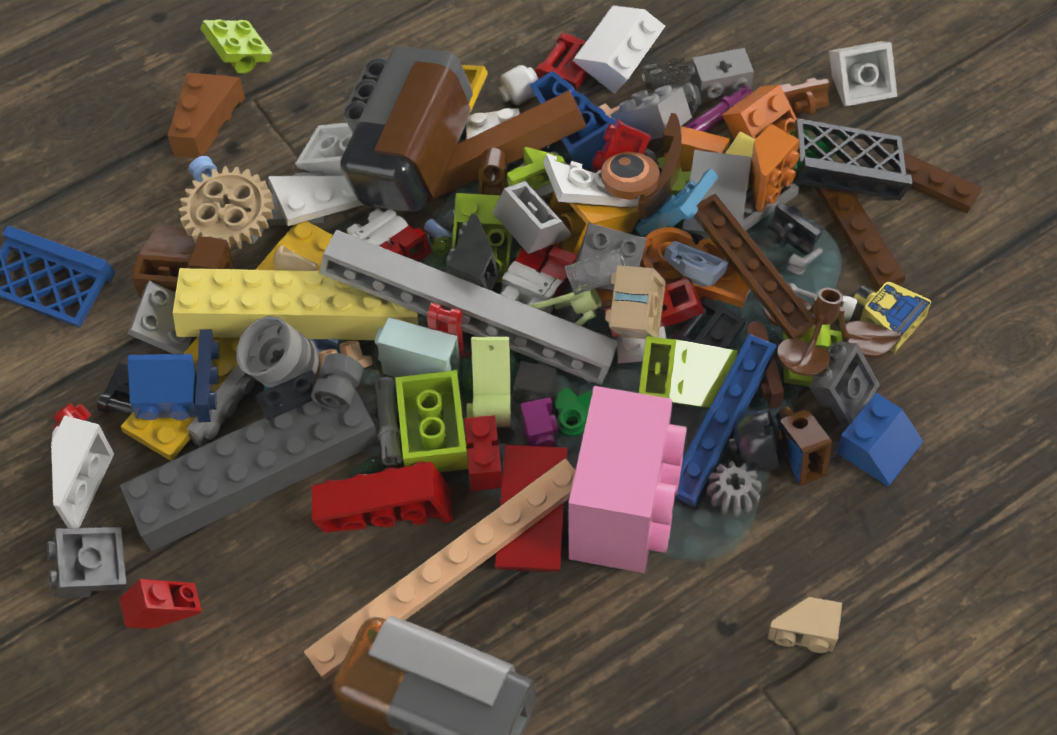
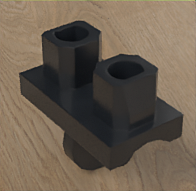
M782 203L775 207L774 216L767 226L768 229L778 235L776 239L777 244L784 246L789 243L805 256L813 251L824 230L817 222L808 223L804 220L801 211L795 206L786 207Z

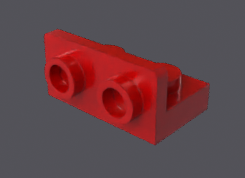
M616 119L614 125L609 124L605 131L603 140L606 143L602 151L598 150L593 158L592 166L594 167V173L602 170L603 164L610 157L619 153L635 152L644 154L651 136Z

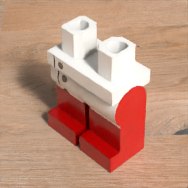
M376 209L370 213L368 224L363 227L359 224H354L347 229L349 235L417 262L431 254L426 234L419 228L413 229L402 217L397 216L396 212L392 209L386 212ZM412 247L419 249L414 255L410 254L409 249Z
M551 245L529 254L522 247L516 260L502 277V290L500 294L528 306L562 296L574 278L578 255L556 246L551 250ZM554 305L539 310L550 314Z

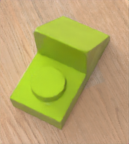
M524 147L525 166L517 167L507 173L508 187L524 181L533 190L549 185L551 182L543 164L546 154L556 156V162L563 164L564 159L562 156Z

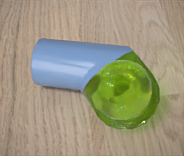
M434 219L428 220L424 225V230L434 238L431 250L438 256L446 255L451 249V233Z

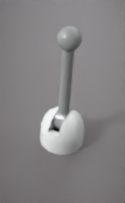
M793 283L788 284L795 294L813 300L818 296L797 288ZM843 296L841 307L845 308L844 318L846 321H850L857 303V299L849 296Z

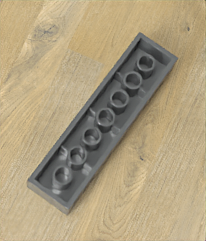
M356 389L348 411H332L318 405L313 400L271 420H267L264 417L121 484V490L140 535L149 549L154 551L380 443L375 425Z

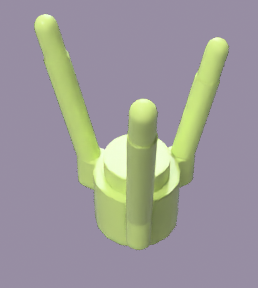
M591 285L582 290L578 289L572 293L529 306L542 309L555 305L554 308L558 310L572 305L577 314L583 313V316L575 322V324L582 326L588 320L597 316L595 310L602 306V301L597 290Z

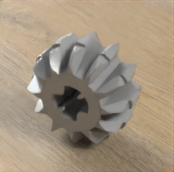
M733 460L729 463L728 468L720 464L717 467L716 473H712L709 476L708 482L710 485L707 486V494L712 497L711 504L713 507L722 505V514H725L730 509L737 516L740 513V508L749 513L752 509V504L759 502L760 495L758 492L761 491V481L756 480V470L746 472L747 466L745 463L740 468L735 466Z

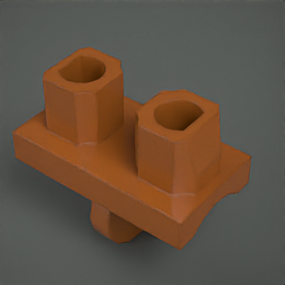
M816 78L806 79L803 84L793 86L790 83L780 85L794 114L805 111L807 115H813L816 109L829 106V81L827 79L817 80Z

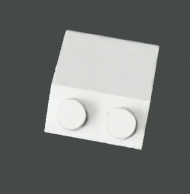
M879 41L829 51L832 78L844 106L897 97L891 42Z

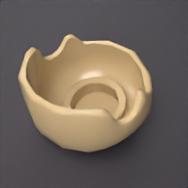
M284 246L278 248L273 258L275 270L316 271L318 267L317 263L292 252Z

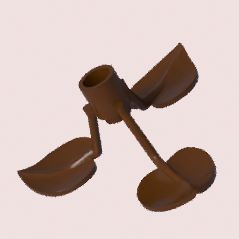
M823 288L818 292V296L815 298L812 306L804 299L798 297L810 313L814 314L817 321L810 343L798 338L786 339L779 345L777 357L787 370H791L795 374L814 376L822 373L829 364L830 355L827 350L817 347L815 344L822 325H830L837 318H839L842 337L849 339L848 343H857L865 357L877 358L887 354L900 341L902 334L867 322L853 321L846 324L844 318L845 308L841 307L843 295L836 289ZM764 308V314L768 321L778 326L775 320Z

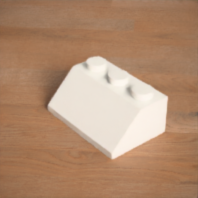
M612 6L573 59V62L615 94L631 76L665 25L645 9Z

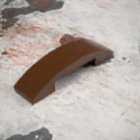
M676 113L670 114L663 133V152L668 153L660 174L657 189L644 197V194L641 195L638 201L639 219L641 220L647 219L660 208L670 195L679 175L682 156V135Z

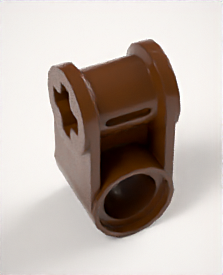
M489 148L482 154L478 194L501 196L504 188L508 187L507 156L500 149Z

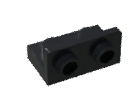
M313 370L256 394V398L267 420H271L313 401L311 394L317 381Z

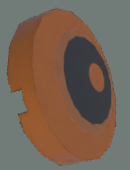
M635 152L619 153L610 157L603 164L601 170V181L605 185L606 191L617 198L627 200L637 199V196L643 194L644 197L650 195L657 189L660 178L659 168L654 160L644 154Z

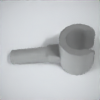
M818 247L804 256V258L793 254L789 260L790 265L787 267V270L796 275H803L808 264L823 253L822 248Z

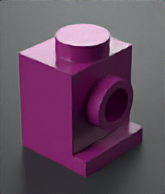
M551 398L520 404L521 420L528 446L553 447L555 444L553 433L558 432L555 415L552 414Z

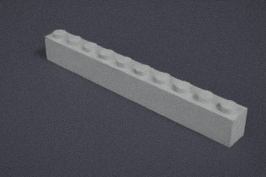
M339 230L335 231L323 253L319 271L321 275L427 316L431 303L442 305V309L449 311L452 308L461 310V327L463 331L478 337H509V349L599 385L603 383L619 342Z

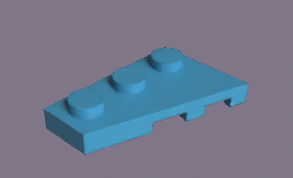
M710 168L703 173L702 178L697 184L692 180L676 196L674 194L668 196L660 208L647 219L641 220L635 229L642 236H645L659 228L673 227L682 219L685 221L689 220L698 211L697 204L719 176Z

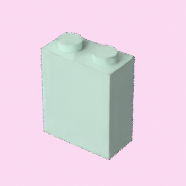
M388 317L384 328L380 327L377 331L375 344L378 345V360L381 361L383 374L402 377L457 370L458 376L461 364L457 336Z

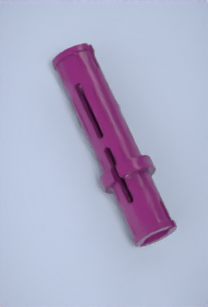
M743 86L729 97L721 98L720 103L683 127L707 132L724 120L723 113L753 91L751 89L746 91L748 86Z

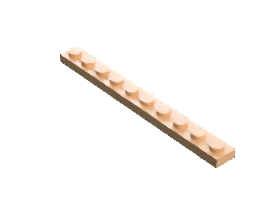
M564 459L306 649L304 653L321 677L326 680L369 648L371 644L367 634L370 629L379 633L384 622L390 616H395L402 620L408 619L568 500L576 470Z

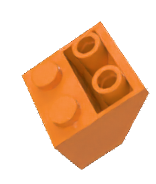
M780 84L760 86L722 114L734 139L740 131L757 139L770 124L791 135V131L794 130V122L797 119Z
M770 124L758 136L753 145L749 181L755 207L759 212L768 204L772 205L777 200L780 190L784 186L788 187L793 182L796 176V171H794L795 164L800 156L798 153L800 140L773 124Z

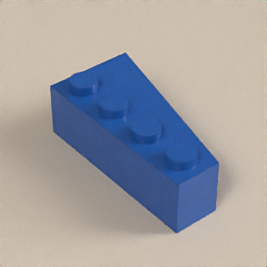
M551 71L530 84L541 104L570 90L580 109L586 127L562 138V141L576 163L582 164V169L585 170L592 166L596 152L598 150L602 151L606 143L603 140L605 131L609 124L614 125L615 119L607 116L600 107L593 105L585 95L578 93L571 84L556 72Z

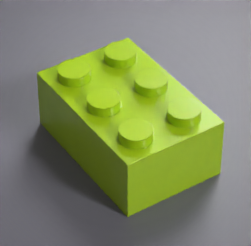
M457 370L395 377L404 466L409 467L416 462H432L439 472L469 469Z

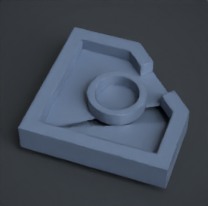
M674 241L666 248L664 259L682 275L691 278L692 283L704 287L712 286L726 273L730 262Z

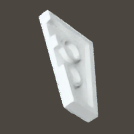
M268 176L269 186L288 226L364 205L354 195L345 176Z

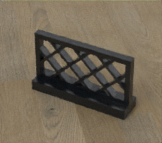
M799 118L794 122L795 138L800 140L798 147L800 156L797 161L798 168L794 178L795 183L901 201L912 186V175L906 174L901 136ZM803 129L812 131L817 138L812 141L804 134ZM829 135H837L844 142L838 145ZM855 139L864 140L870 147L864 150ZM822 141L832 151L826 154L816 144ZM881 144L893 145L894 153L890 154ZM847 145L858 154L854 159L843 150ZM810 150L819 159L806 157L805 152ZM874 150L884 160L878 163L869 153ZM836 154L846 164L834 162L831 157ZM863 159L871 168L862 167L857 162ZM888 163L897 172L887 171L883 166Z

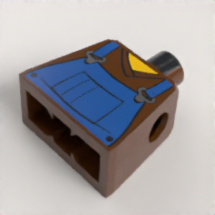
M790 407L780 409L775 415L779 423L777 444L799 486L827 476L832 441L809 411L803 410L794 413Z

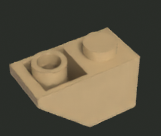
M808 597L772 620L767 639L773 640L776 644L785 647L799 645L808 647L809 650L816 653L833 652L838 640L842 603Z

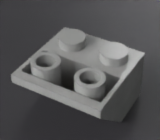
M670 85L660 87L655 92L649 94L647 90L634 93L631 100L620 103V108L611 114V117L615 120L619 119L624 124L651 136L650 140L663 138V133L671 113L677 114L680 126L692 118L682 86L671 89Z
M526 181L504 188L493 211L495 217L528 254L568 239L572 234Z

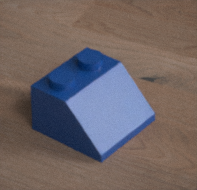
M192 354L128 355L130 404L135 418L143 420H154L156 418L184 420L188 417L197 416L195 409L197 373Z
M875 393L841 435L836 453L889 487L920 448L923 440L903 409Z

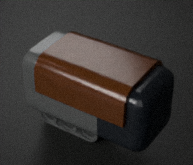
M396 46L392 49L388 58H373L365 64L343 111V116L352 132V136L340 161L342 173L354 195L362 204L405 212H417L425 204L433 200L471 112L469 102L473 92L462 64L455 55L445 51Z

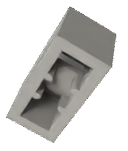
M745 48L694 57L692 59L691 77L694 85L699 89L701 99L735 93L745 85L748 86L747 90L752 88L754 70Z

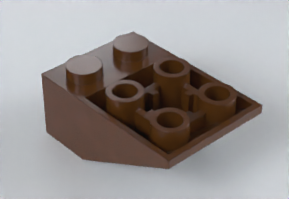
M158 225L139 252L132 275V281L139 298H141L149 280L176 292L180 268H189L188 264L196 245L192 236L187 235L184 227Z

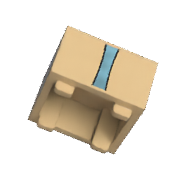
M617 265V271L611 274L610 281L614 285L611 310L606 311L605 320L609 322L611 329L624 338L646 339V336L658 337L666 281L654 268Z

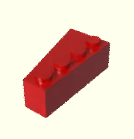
M416 462L409 467L399 469L387 468L379 473L369 475L357 474L349 479L339 481L327 480L323 484L312 486V521L324 533L364 530L368 523L382 528L394 527L396 521L404 520L413 521V525H425L426 519L440 517L442 523L453 522L451 488L432 462Z

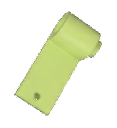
M472 337L473 403H467V418L495 415L497 428L511 427L509 337Z

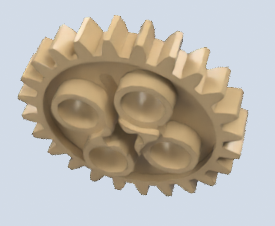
M225 166L220 174L215 169H212L211 177L203 173L201 174L203 179L201 183L193 180L194 189H185L187 197L180 199L183 206L179 208L180 220L187 235L192 236L195 243L198 236L227 240L230 249L231 244H236L241 249V241L245 240L252 244L251 236L261 237L262 234L259 228L268 229L267 220L273 219L271 210L274 209L271 191L268 189L266 182L260 180L258 174L251 176L249 169L245 170L242 174L239 167H235L233 172L229 173Z

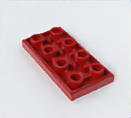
M505 445L500 506L564 459L568 461V448ZM565 502L496 552V569L560 572Z

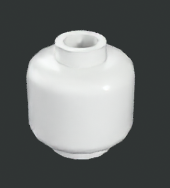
M518 65L501 76L502 86L498 90L505 102L510 100L514 105L519 106L536 96L530 84L537 81L538 77L531 67L526 68L523 65Z

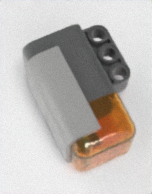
M390 616L387 620L373 617L367 619L361 625L333 683V692L345 715L389 735H523L536 704L534 680L516 673L514 665L395 616Z

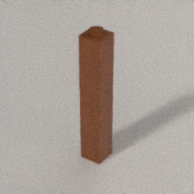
M570 90L457 144L434 198L436 199L478 179L482 154L489 148L502 150L507 156L508 165L524 157V147L539 150L584 129L586 124Z

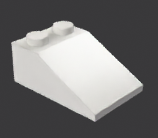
M348 124L319 125L295 165L300 169L310 172L323 171L324 176H344L341 171L340 161L352 136Z
M64 416L60 426L54 429L51 442L53 505L67 528H80L113 458L114 452L99 424Z

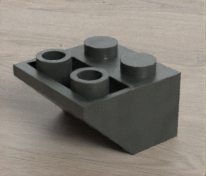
M471 214L468 222H464L460 228L458 244L456 248H451L449 251L446 265L450 275L492 291L499 276L493 250L478 216Z

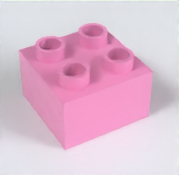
M594 386L569 499L570 560L645 573L649 550L662 553L667 552L673 517L672 510L679 486L687 427L670 424L673 399Z

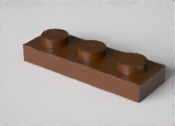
M904 153L906 174L912 175L913 184L911 188L965 213L969 212L982 187L908 153Z

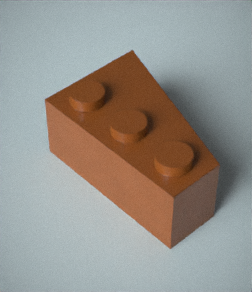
M198 73L186 74L168 132V139L174 157L198 158L206 153L219 135L218 130L225 121L228 122L231 119V112L238 103L242 104L245 99L240 77Z

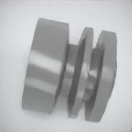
M267 316L256 320L247 327L240 337L237 346V362L240 369L268 388L277 386L310 370H313L314 374H316L319 365V352L315 343L279 317Z

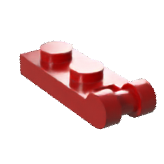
M431 303L427 313L428 328L458 337L460 364L462 365L465 358L461 327L462 311L454 308L449 311L442 309V305Z

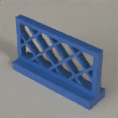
M8 225L2 234L6 240L0 249V276L5 274L8 284L0 287V298L80 328L105 281L111 283L115 271L106 260ZM10 251L20 252L22 259L7 265L6 258ZM38 260L44 261L46 269L32 274L29 264ZM24 266L27 276L13 282L10 272ZM62 269L69 270L71 277L56 283L53 273ZM49 275L51 286L37 291L34 281ZM87 278L95 280L91 289L83 292L80 291L78 282ZM29 283L32 293L24 297H18L15 289ZM73 284L76 295L62 300L59 290ZM54 292L57 302L46 307L42 306L40 297ZM79 301L81 307L76 317L67 315L64 307Z

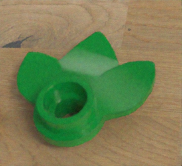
M565 387L557 395L555 406L559 415L556 422L561 434L567 437H577L584 432L593 391L576 396L573 391ZM570 421H574L577 423V425L570 426L567 425V423Z

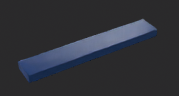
M748 334L683 458L675 499L696 507L708 484L710 474L714 473L729 444V438H732L738 420L744 415L777 351L776 344Z

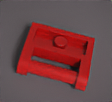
M562 33L556 40V46L545 61L538 64L534 72L540 79L554 71L577 90L588 73L573 62V59L586 41ZM570 49V51L567 53V55L559 64V66L557 68H554L553 66L559 60L564 51Z

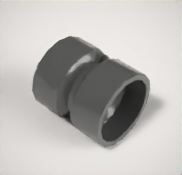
M339 353L328 354L320 370L321 377H318L313 388L312 399L326 409L337 412L348 411L356 393L354 388H357L362 377L363 366L357 360Z

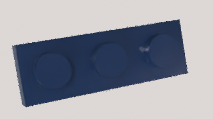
M200 329L195 393V409L198 423L211 422L212 410H217V392L213 391V384H218L219 382L218 366H214L215 359H220L219 341H214L212 329Z

